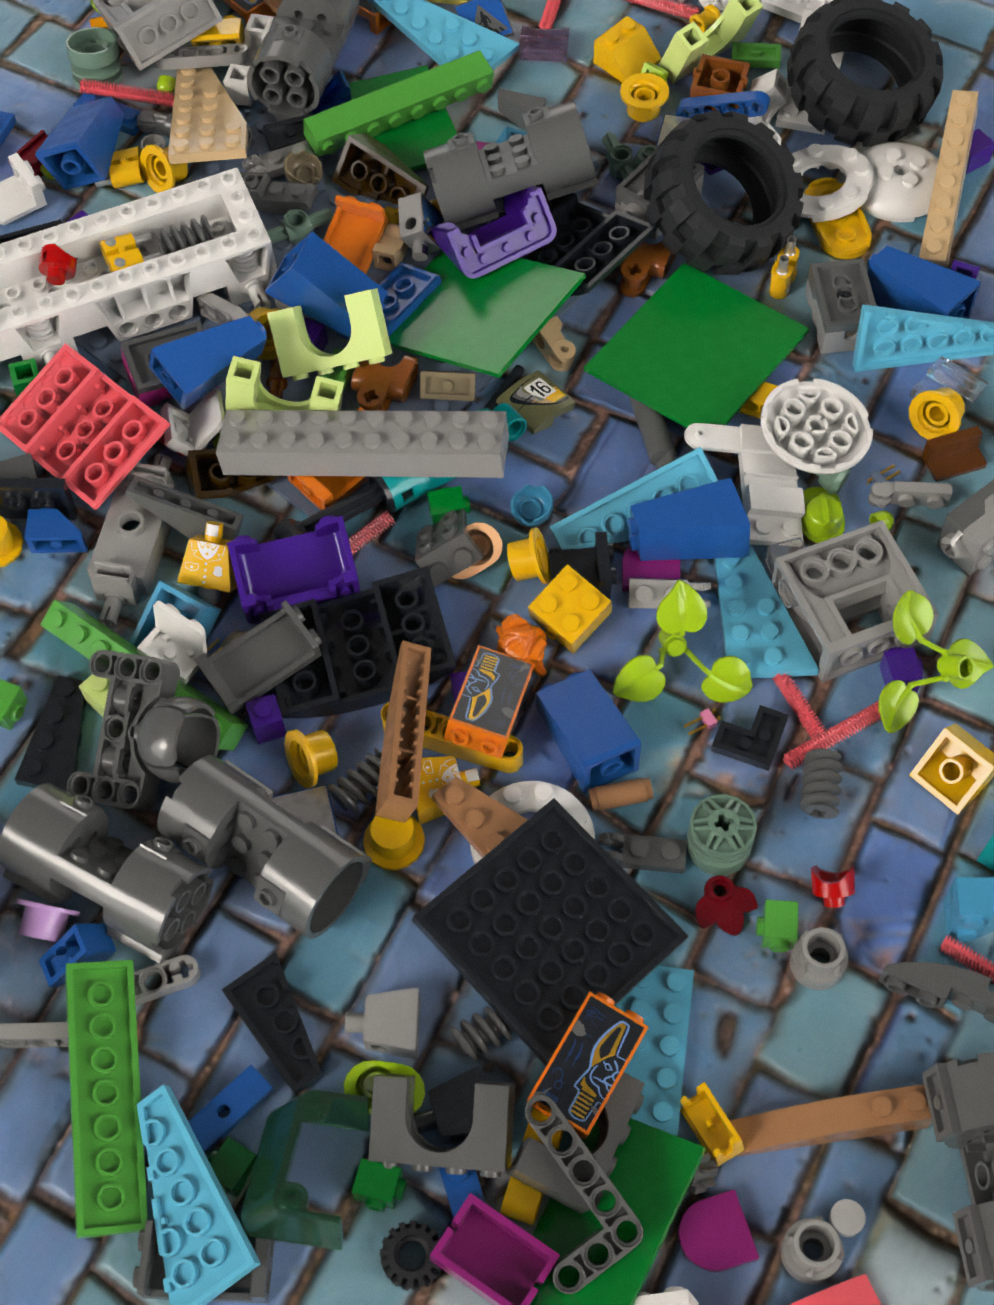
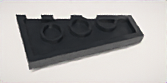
M57 676L14 780L17 785L36 788L41 784L51 783L68 792L67 781L71 774L78 771L79 762L77 758L82 739L81 726L82 721H84L86 700L79 688V685L84 682L83 680Z
M276 952L221 989L295 1096L323 1077Z

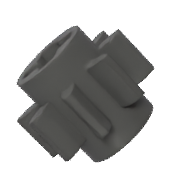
M711 1153L703 1155L689 1185L693 1194L706 1192V1188L716 1185L714 1179L717 1176L718 1168L716 1162L711 1157Z

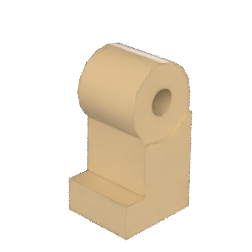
M389 223L380 243H376L372 249L375 268L391 272L403 261L408 245L400 237L399 225ZM389 257L392 263H385L383 259Z
M555 316L546 323L533 338L532 342L553 369L563 372L571 368L576 348L561 333L563 323L558 316Z

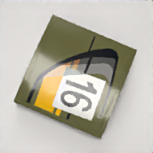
M538 370L508 388L497 398L496 403L498 405L502 403L510 404L526 420L527 430L535 434L551 427L554 418L572 411L576 401Z

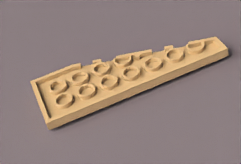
M211 67L177 69L168 150L169 163L180 164L247 158V123Z

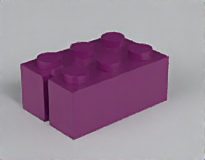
M470 1193L452 1220V1227L457 1230L454 1234V1230L449 1227L446 1229L431 1252L430 1261L492 1305H530L538 1292V1289L533 1285L541 1288L560 1254Z

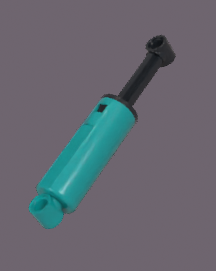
M502 403L493 409V411H506L509 432L508 441H515L525 433L527 429L526 420L510 404ZM480 408V409H478L477 411H491V410L488 409V408ZM365 476L368 486L301 522L294 519L282 520L275 526L273 538L278 540L313 532L319 520L329 515L343 516V520L346 522L379 504L384 512L387 510L389 514H392L427 495V492L434 491L458 477Z

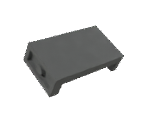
M285 600L281 603L282 610L209 658L203 653L194 659L198 668L231 715L245 707V703L263 695L322 656L319 645L322 643L321 639L313 628L310 630L306 629L302 623L305 621V618L296 605L291 608Z
M146 1220L145 1230H140L138 1236V1251L142 1253L140 1266H135L133 1288H137V1294L143 1299L169 1300L168 1293L164 1291L163 1279L166 1278L163 1256L159 1255L155 1223L154 1220ZM257 1223V1228L243 1227L261 1264L212 1301L269 1304L276 1231L272 1224Z

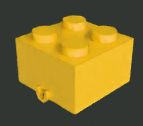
M567 564L528 606L530 618L546 630L545 634L552 641L556 639L574 654L612 613V601Z

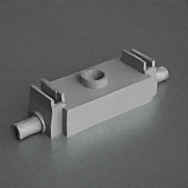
M156 454L153 465L137 463L116 487L87 568L97 600L105 601L98 621L105 626L109 624L110 628L116 627L122 607L125 605L137 606L141 594L149 595L172 527L125 495L126 490L136 476L176 490L174 480L168 471L172 464V459L167 455H163L160 461L161 454ZM129 521L140 522L139 526L134 530L126 531L122 529L123 525Z

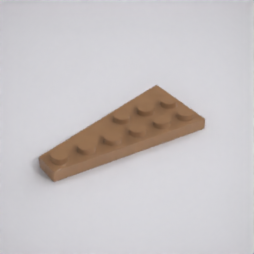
M455 777L432 795V800L482 858L528 820L458 777Z

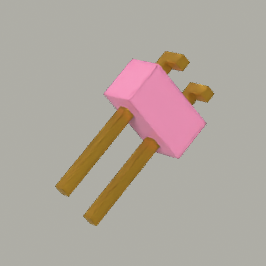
M709 708L701 711L699 718L683 725L686 728L700 720L704 722L705 725L689 732V736L706 727L710 730L717 726V721L721 717L719 715L715 719L713 716L716 711L715 708L712 711Z

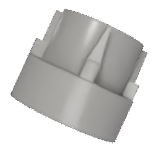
M825 927L815 928L811 931L806 930L802 933L795 943L790 957V967L794 977L802 985L813 990H826L837 985L848 965V953L842 933L838 934L836 931ZM821 955L826 959L827 963H819L811 956Z
M822 1217L806 1218L797 1221L788 1229L781 1243L780 1253L785 1269L793 1278L805 1284H820L827 1281L838 1270L844 1258L843 1244L839 1234L829 1223L823 1221ZM805 1243L816 1244L821 1251V1257L817 1260L807 1258L803 1252V1245Z

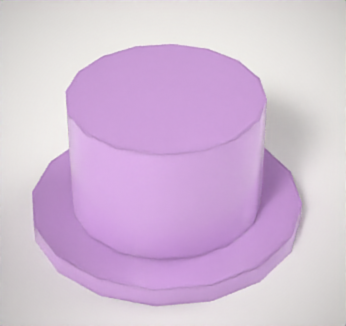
M17 898L16 900L17 904L25 905L18 934L57 942L65 934L69 915H80V911L24 899Z

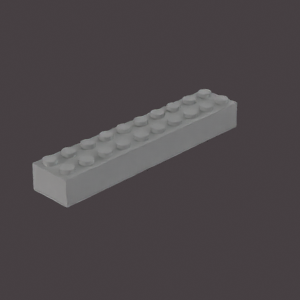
M226 410L216 454L223 475L503 478L509 432L506 411Z

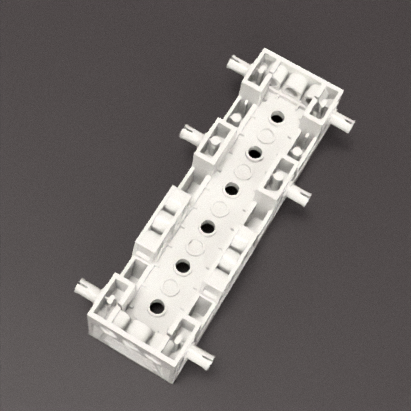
M238 167L1 243L0 362L19 355L22 356L23 360L35 358L38 370L41 371L65 343L78 352L73 337L108 326L118 341H124L192 318L193 297L223 287L229 301L235 305L252 301L254 309L260 308V304L270 309L271 303L266 296L268 294L265 293V290L277 270L272 243ZM200 216H206L214 239L110 273L109 265L106 264L102 255L99 241L130 232L133 237L151 233L153 242L137 246L142 257L160 253L155 235L159 238V230L161 228L170 234L171 225H174L180 231V222H185L190 228V219L194 218L200 224ZM56 244L69 255L75 258L78 257L74 278L65 280V283L60 286L47 282L46 276L41 274L38 269L40 253L44 245Z

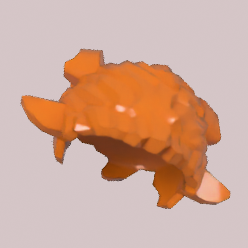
M518 614L506 617L501 622V626H496V633L499 636L497 651L534 663L533 672L540 677L547 674L543 664L544 650L547 646L545 632L538 626L530 625Z

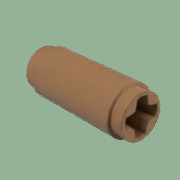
M642 777L588 789L592 811L633 805L653 799L650 778L643 779Z

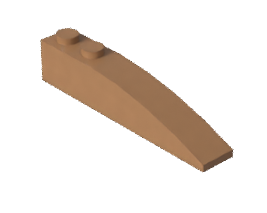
M402 641L393 680L383 740L375 816L404 823L418 806L431 660L430 647Z
M924 1084L800 1104L730 1120L740 1136L745 1149L735 1156L738 1157L925 1129L931 1125L932 1119Z

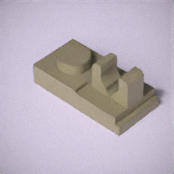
M421 371L420 399L475 401L476 372Z

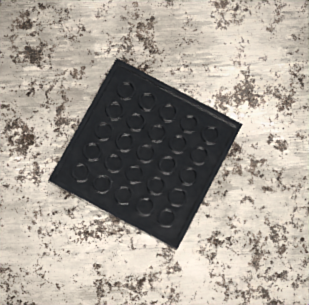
M555 798L418 911L412 918V922L545 1066L550 1061L589 992L595 995L597 992H601L615 1001L613 1006L617 1005L689 937Z

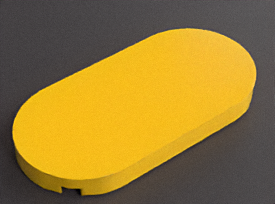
M830 177L819 178L808 185L804 194L810 196L829 195L841 189L845 182L841 184L837 182V179ZM861 207L844 217L831 221L812 222V218H809L822 249L829 255L848 260L858 258L868 251L871 244L872 231Z

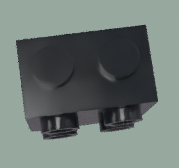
M607 531L595 532L594 548L551 551L549 553L551 581L568 564L608 599H611L612 585L617 584L616 567H610V560H614L613 542L608 543Z

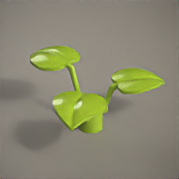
M677 580L672 590L663 598L657 609L656 620L662 629L658 636L659 642L662 645L658 649V663L656 664L654 659L647 654L636 656L624 665L613 685V694L617 697L636 702H647L655 699L662 692L666 682L664 674L659 671L664 665L665 654L676 657L685 653L708 675L702 681L701 689L709 699L721 703L733 702L747 695L753 687L749 668L740 658L730 655L721 657L713 663L710 670L688 648L684 638L685 631L697 632L702 629L707 620V608L699 593L682 580Z
M913 590L906 591L895 607L893 614L894 633L903 644H912L917 638L919 643L941 653L942 656L937 661V669L941 675L912 681L907 685L901 680H893L883 688L879 696L878 707L884 729L888 733L900 730L914 716L919 702L917 693L912 691L914 687L940 681H950L954 687L965 689L973 685L985 672L994 667L986 653L969 639L961 638L952 643L949 650L926 640L922 635L926 634L932 626L934 618L933 609L930 602L924 596Z

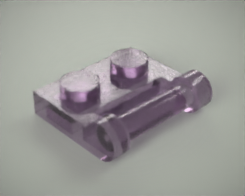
M522 25L519 60L567 62L570 27H562V30L529 28V26Z

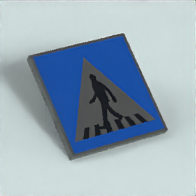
M470 0L453 7L455 14L504 37L514 35L502 0Z

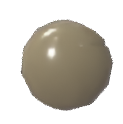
M302 150L296 154L293 152L288 153L284 160L285 177L289 183L317 185L321 181L323 168L317 156Z

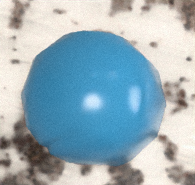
M525 485L514 494L510 501L511 515L520 525L526 527L540 526L548 521L553 512L552 494L544 485Z

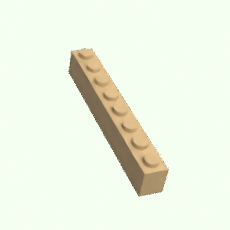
M952 90L919 258L945 268L948 267L978 113L979 91Z

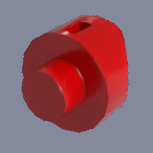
M47 244L41 249L38 269L41 274L46 276L48 283L60 286L65 283V280L75 277L78 257L75 258L69 255L56 244Z
M817 865L811 868L812 894L823 898V905L825 907H843L845 905V897L855 894V872L853 866L842 872L826 871Z

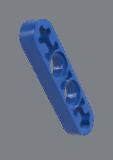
M747 91L683 98L679 101L676 116L692 118L697 114L712 112L705 107L712 106L716 108L715 111H720L721 116L725 112L734 111L748 115V118L759 117L767 113L770 97L762 91ZM734 103L740 108H732L728 104Z

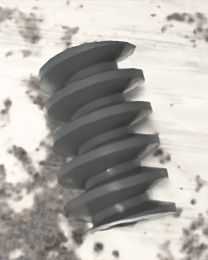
M201 215L200 224L192 218L190 219V228L185 222H180V231L174 225H171L170 234L161 228L159 230V238L156 235L155 238L160 253L163 256L212 240L214 236L206 216Z
M374 749L375 755L371 753L365 755L366 763L358 761L355 765L356 771L348 769L346 771L347 779L338 777V787L333 784L328 786L333 799L345 811L350 808L358 813L359 808L356 802L359 800L366 805L369 804L366 796L367 793L377 797L375 786L379 783L382 755L378 749Z
M814 749L807 752L804 756V776L801 783L803 787L800 794L802 798L800 799L799 806L803 812L812 817L832 819L839 815V810L835 807L840 804V799L837 795L840 794L841 788L837 784L842 781V777L838 773L842 772L843 766L837 762L842 758V755L838 752L828 749Z
M489 1006L483 1008L484 1018L478 1013L472 1014L473 1025L465 1019L460 1021L461 1032L454 1026L449 1027L464 1056L468 1055L475 1062L478 1061L477 1049L480 1048L488 1055L490 1054L488 1043L492 1042L496 1047L500 1048V1036L503 1035L509 1041L513 1040L512 1029Z

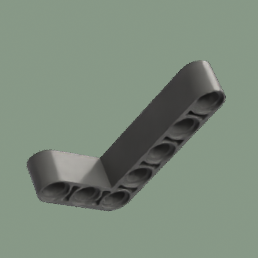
M537 1094L527 1102L525 1116L602 1225L562 1256L554 1265L553 1282L555 1287L562 1293L574 1294L638 1246L643 1238V1227L638 1217L554 1100L545 1094ZM539 1100L547 1102L551 1107V1115L544 1121L536 1120L531 1114V1106ZM559 1130H565L572 1136V1144L566 1150H558L552 1144V1136ZM580 1160L589 1161L593 1165V1174L587 1180H580L573 1173L574 1165ZM602 1190L610 1191L615 1196L614 1205L608 1210L599 1209L595 1205V1197ZM623 1221H631L636 1225V1234L629 1240L620 1239L616 1234L617 1226ZM601 1243L607 1247L608 1254L603 1261L594 1262L588 1257L587 1252L592 1244ZM566 1265L574 1266L579 1272L578 1280L572 1284L563 1283L558 1276L562 1267Z

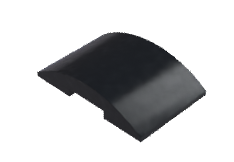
M542 183L535 187H541L556 224V236L550 243L519 258L585 273L586 278L570 296L584 295L595 288L657 230V227L654 224L618 210L609 215L579 203L576 193H570L548 201ZM502 210V211L498 214L499 217H498V218H495V219H492L489 223H491V222H493V221H495V220H497V219H499V218L505 216V215H506L505 210Z
M428 566L373 581V588L320 604H317L315 599L290 605L291 608L295 605L299 608L305 618V621L302 623L306 629L310 630L313 628L321 639L322 643L319 645L322 656L275 686L282 718L332 716L390 702L402 641L431 648L428 685L457 668ZM282 608L259 614L260 623L282 610Z

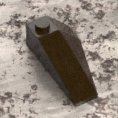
M367 133L348 135L332 178V182L350 194L363 195L374 200L388 201L395 205H398L399 198L421 192L426 196L429 185L392 151Z
M216 449L188 450L185 472L189 493L199 499L226 498L286 477L223 475Z

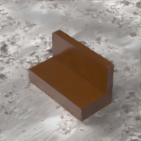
M979 426L926 441L922 458L934 481L939 482L986 468L987 462L978 448L983 435Z

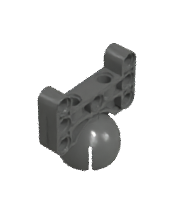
M98 650L93 653L89 661L90 671L97 677L110 679L93 773L77 771L71 774L67 781V791L74 796H88L94 803L125 809L150 810L158 800L160 779L172 783H182L177 779L194 762L207 755L217 756L220 742V726L214 717L215 711L199 699L190 696L175 697L177 682L180 678V669L175 662L109 650Z

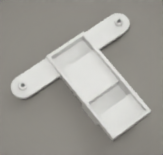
M704 423L689 425L684 432V438L690 447L694 449L701 447L702 450L738 453L742 504L750 521L749 544L801 548L804 544L801 518L805 514L803 488H798L797 480L799 476L796 475V468L784 462L772 451L764 438L761 426L741 424L737 427Z

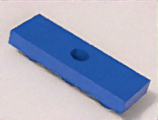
M252 1064L188 1121L205 1154L274 1092L273 1087ZM224 1110H230V1114L227 1117H220Z

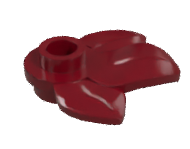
M714 876L706 882L704 896L696 904V920L701 929L708 928L716 923L725 933L738 936L744 925V912L758 909V903L754 894L749 889L735 886L725 876ZM718 888L724 890L725 895L717 896L714 893V890Z

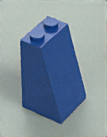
M111 96L71 107L37 150L35 156L64 190L106 180L124 113Z
M313 231L284 256L265 290V293L290 307L301 305L303 314L349 338L351 337V323L344 295L378 288L383 310L385 307L383 301L388 292Z
M888 245L879 253L875 252L867 263V266H869L867 273L877 306L966 319L970 318L980 288V281Z
M249 315L155 346L151 349L149 368L180 407L185 410L226 380L233 356L255 360L262 355L267 340V332L259 321H254Z
M732 478L630 505L631 517L627 518L630 531L628 540L631 550H637L640 561L743 558L749 556L750 521Z
M590 669L582 673L574 672L565 680L556 684H547L536 692V707L584 794L588 793V789L611 783L639 770L641 741Z

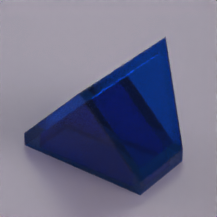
M338 70L326 85L316 109L312 110L314 115L352 100L351 89L343 71Z

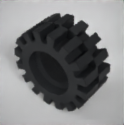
M411 1220L410 1224H405V1222L399 1223V1227L389 1230V1236L387 1238L384 1237L382 1241L383 1247L380 1249L381 1264L387 1278L396 1287L400 1286L402 1290L409 1291V1289L419 1291L421 1290L420 1287H429L432 1285L431 1282L434 1279L437 1280L440 1276L441 1268L430 1261V1254L440 1239L434 1229L431 1230L428 1224L423 1222L422 1225L417 1224V1221ZM411 1242L419 1243L426 1250V1259L417 1269H407L399 1262L400 1250L404 1245Z

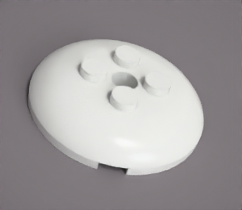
M886 142L872 146L861 153L868 159L873 170V188L868 193V199L861 206L862 210L876 218L891 222H913L916 217L928 214L939 160L934 154L925 148L906 142Z
M814 378L812 382H799L798 379H794L779 385L769 394L761 411L762 432L772 451L787 464L813 474H835L855 466L866 455L873 438V429L870 428L867 419L869 414L863 404L845 388L822 379Z

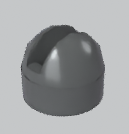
M199 586L198 595L199 598L216 606L221 600L222 591Z

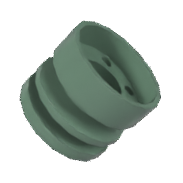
M90 27L77 30L69 35L66 39V48L69 61L71 62L73 82L78 88H80V80L82 81L83 78L84 81L87 79V82L89 79L90 82L93 80V83L95 80L98 83L99 80V84H101V81L104 84L105 81V85L109 82V85L112 83V86L113 83H115V86L121 83L124 78L121 58L119 57L117 36L113 31L106 28Z
M728 794L711 795L698 803L693 809L687 834V853L696 867L704 873L714 876L731 875L743 868L749 860L757 830L756 818L749 805L738 797Z

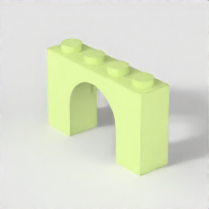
M729 0L721 16L704 33L693 21L675 33L659 66L669 72L668 78L674 84L693 72L695 67L698 68L702 54L718 56L732 47V42L743 40L762 10V3L759 0Z
M378 288L344 295L351 323V337L347 346L338 354H328L314 346L307 333L301 305L267 313L282 377L292 376L293 381L309 378L308 372L317 371L319 376L333 373V367L343 365V369L348 370L360 367L359 362L368 360L369 365L384 362V356L392 354Z
M237 356L232 357L226 377L225 414L226 410L341 411L344 382L316 376L309 400L301 402L287 401L270 394L262 386L260 381L261 362Z

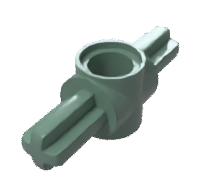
M607 132L602 137V143L607 150L606 159L610 164L609 172L612 177L622 179L623 181L636 169V164L633 161V150L628 145L620 144L615 134Z
M325 208L309 215L305 211L293 209L285 214L284 219L280 221V226L267 230L272 244L287 239L289 243L297 245L314 228L330 223L333 214L330 208Z

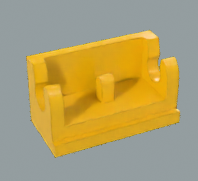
M703 1082L696 1087V1095L689 1099L687 1096L681 1098L680 1103L682 1107L680 1112L700 1144L705 1147V1152L712 1154L711 1157L716 1162L717 1167H719L745 1149L740 1136L706 1083Z

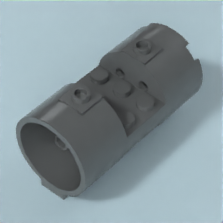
M359 0L281 1L269 32L265 35L247 73V85L252 97L268 107L267 111L275 115V121L307 115V113L316 109L357 17Z
M572 100L551 108L536 107L529 110L527 114L522 115L528 134H515L509 137L507 141L489 143L481 150H478L472 132L458 133L452 139L447 140V143L424 150L428 171H430L432 186L445 222L453 223L459 230L498 218L499 215L494 199L542 183L548 201L597 185L592 157L574 101Z
M213 755L202 757L188 767L177 779L182 784L176 789L172 798L169 796L165 797L160 808L157 827L161 834L207 867L217 869L225 865L232 873L244 878L255 887L254 899L309 939L322 935L340 918L353 900L360 885L366 881L371 865V857L324 825L318 826L314 822L303 823L272 802L274 791L227 759L223 761Z
M51 783L41 784L34 788L16 806L0 837V865L5 868L3 877L53 905L71 898L73 891L104 907L103 920L109 926L107 935L159 964L175 956L178 947L185 941V938L181 935L190 928L192 923L197 924L207 906L214 882L213 879L208 877L212 870L182 854L183 851L174 847L170 840L162 837H155L142 842L135 850H131L123 845L124 842L122 840L108 836L109 818L103 812L104 809L94 804L90 797L85 795L74 796Z
M994 1052L977 1054L978 1058L966 1060L961 1065L957 1059L947 1063H936L922 1073L936 1142H945L946 1146L960 1150L972 1205L952 1213L968 1288L977 1287L979 1291L994 1292Z

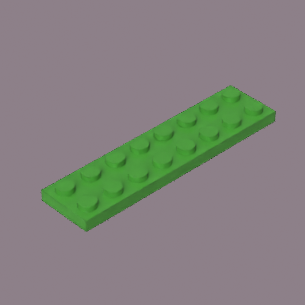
M133 960L66 963L76 1239L139 1233L140 1230H145L148 1214L144 1145L142 1143L137 1104L141 1101Z

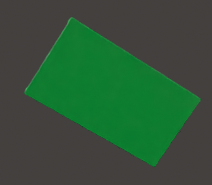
M630 1118L627 1124L631 1127L630 1133L623 1145L618 1144L614 1154L617 1162L609 1178L638 1217L643 1227L642 1241L633 1250L574 1294L562 1293L555 1287L552 1268L541 1288L533 1285L538 1289V1292L530 1305H634L706 1151L705 1147ZM598 1119L586 1139L581 1138L590 1152H592L598 1141ZM603 1190V1195L597 1207L602 1210L610 1209L615 1202L614 1194ZM550 1198L532 1236L560 1254L559 1260L602 1225L591 1209L579 1214ZM631 1221L621 1222L616 1229L617 1236L623 1240L633 1238L637 1231L636 1225ZM595 1243L589 1247L587 1255L592 1261L601 1262L607 1257L608 1249L604 1244ZM566 1265L561 1268L558 1276L563 1283L572 1284L578 1280L579 1272L574 1266Z

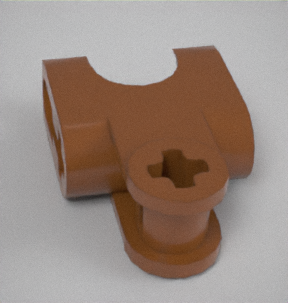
M643 242L618 265L621 267L620 291L622 294L632 298L639 297L645 292L652 276L664 280L677 253L673 255L661 242L657 244Z
M405 355L399 364L391 367L383 366L381 362L369 365L368 360L360 361V367H356L354 370L351 388L354 391H358L356 396L357 402L365 411H388L392 400L406 402L419 374L418 358Z

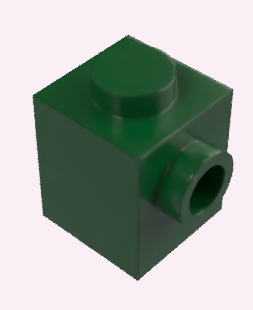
M227 1137L219 1150L215 1149L208 1157V1161L225 1194L230 1193L238 1198L261 1163L255 1153L230 1137Z

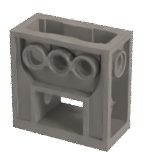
M92 0L109 30L113 31L117 36L120 47L140 71L223 20L213 0Z
M883 520L776 558L771 582L819 668L817 676L821 683L880 662L884 651H888L891 648L914 647L915 649L923 646V644L918 642L917 638L912 644H903L894 633V610L899 599L908 590H913L924 596L932 606L934 615L932 626L926 634L922 635L929 641L939 613ZM876 611L878 612L883 623L851 634L846 622Z

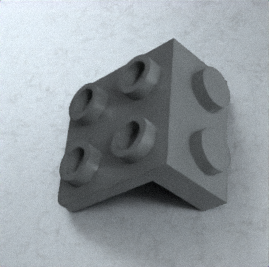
M463 508L458 512L455 510L449 511L442 517L441 521L434 525L424 526L417 534L415 562L420 568L428 566L434 587L483 559V553L467 533V516Z

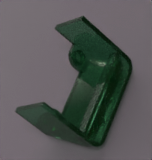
M309 1090L276 1108L267 1117L241 1212L242 1226L249 1236L255 1238L342 1250L344 1242L341 1216L307 1211L309 1196L306 1188L299 1183L290 1182L288 1179L303 1122L369 1132V1098L323 1090Z

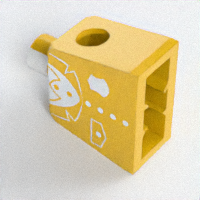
M207 521L205 535H196L189 539L177 583L217 589L229 593L238 588L227 542L233 540L222 539L223 523Z
M454 756L422 758L419 798L416 808L419 824H424L445 815L432 800V795L455 777L460 778L473 787L480 786L477 768L459 772Z

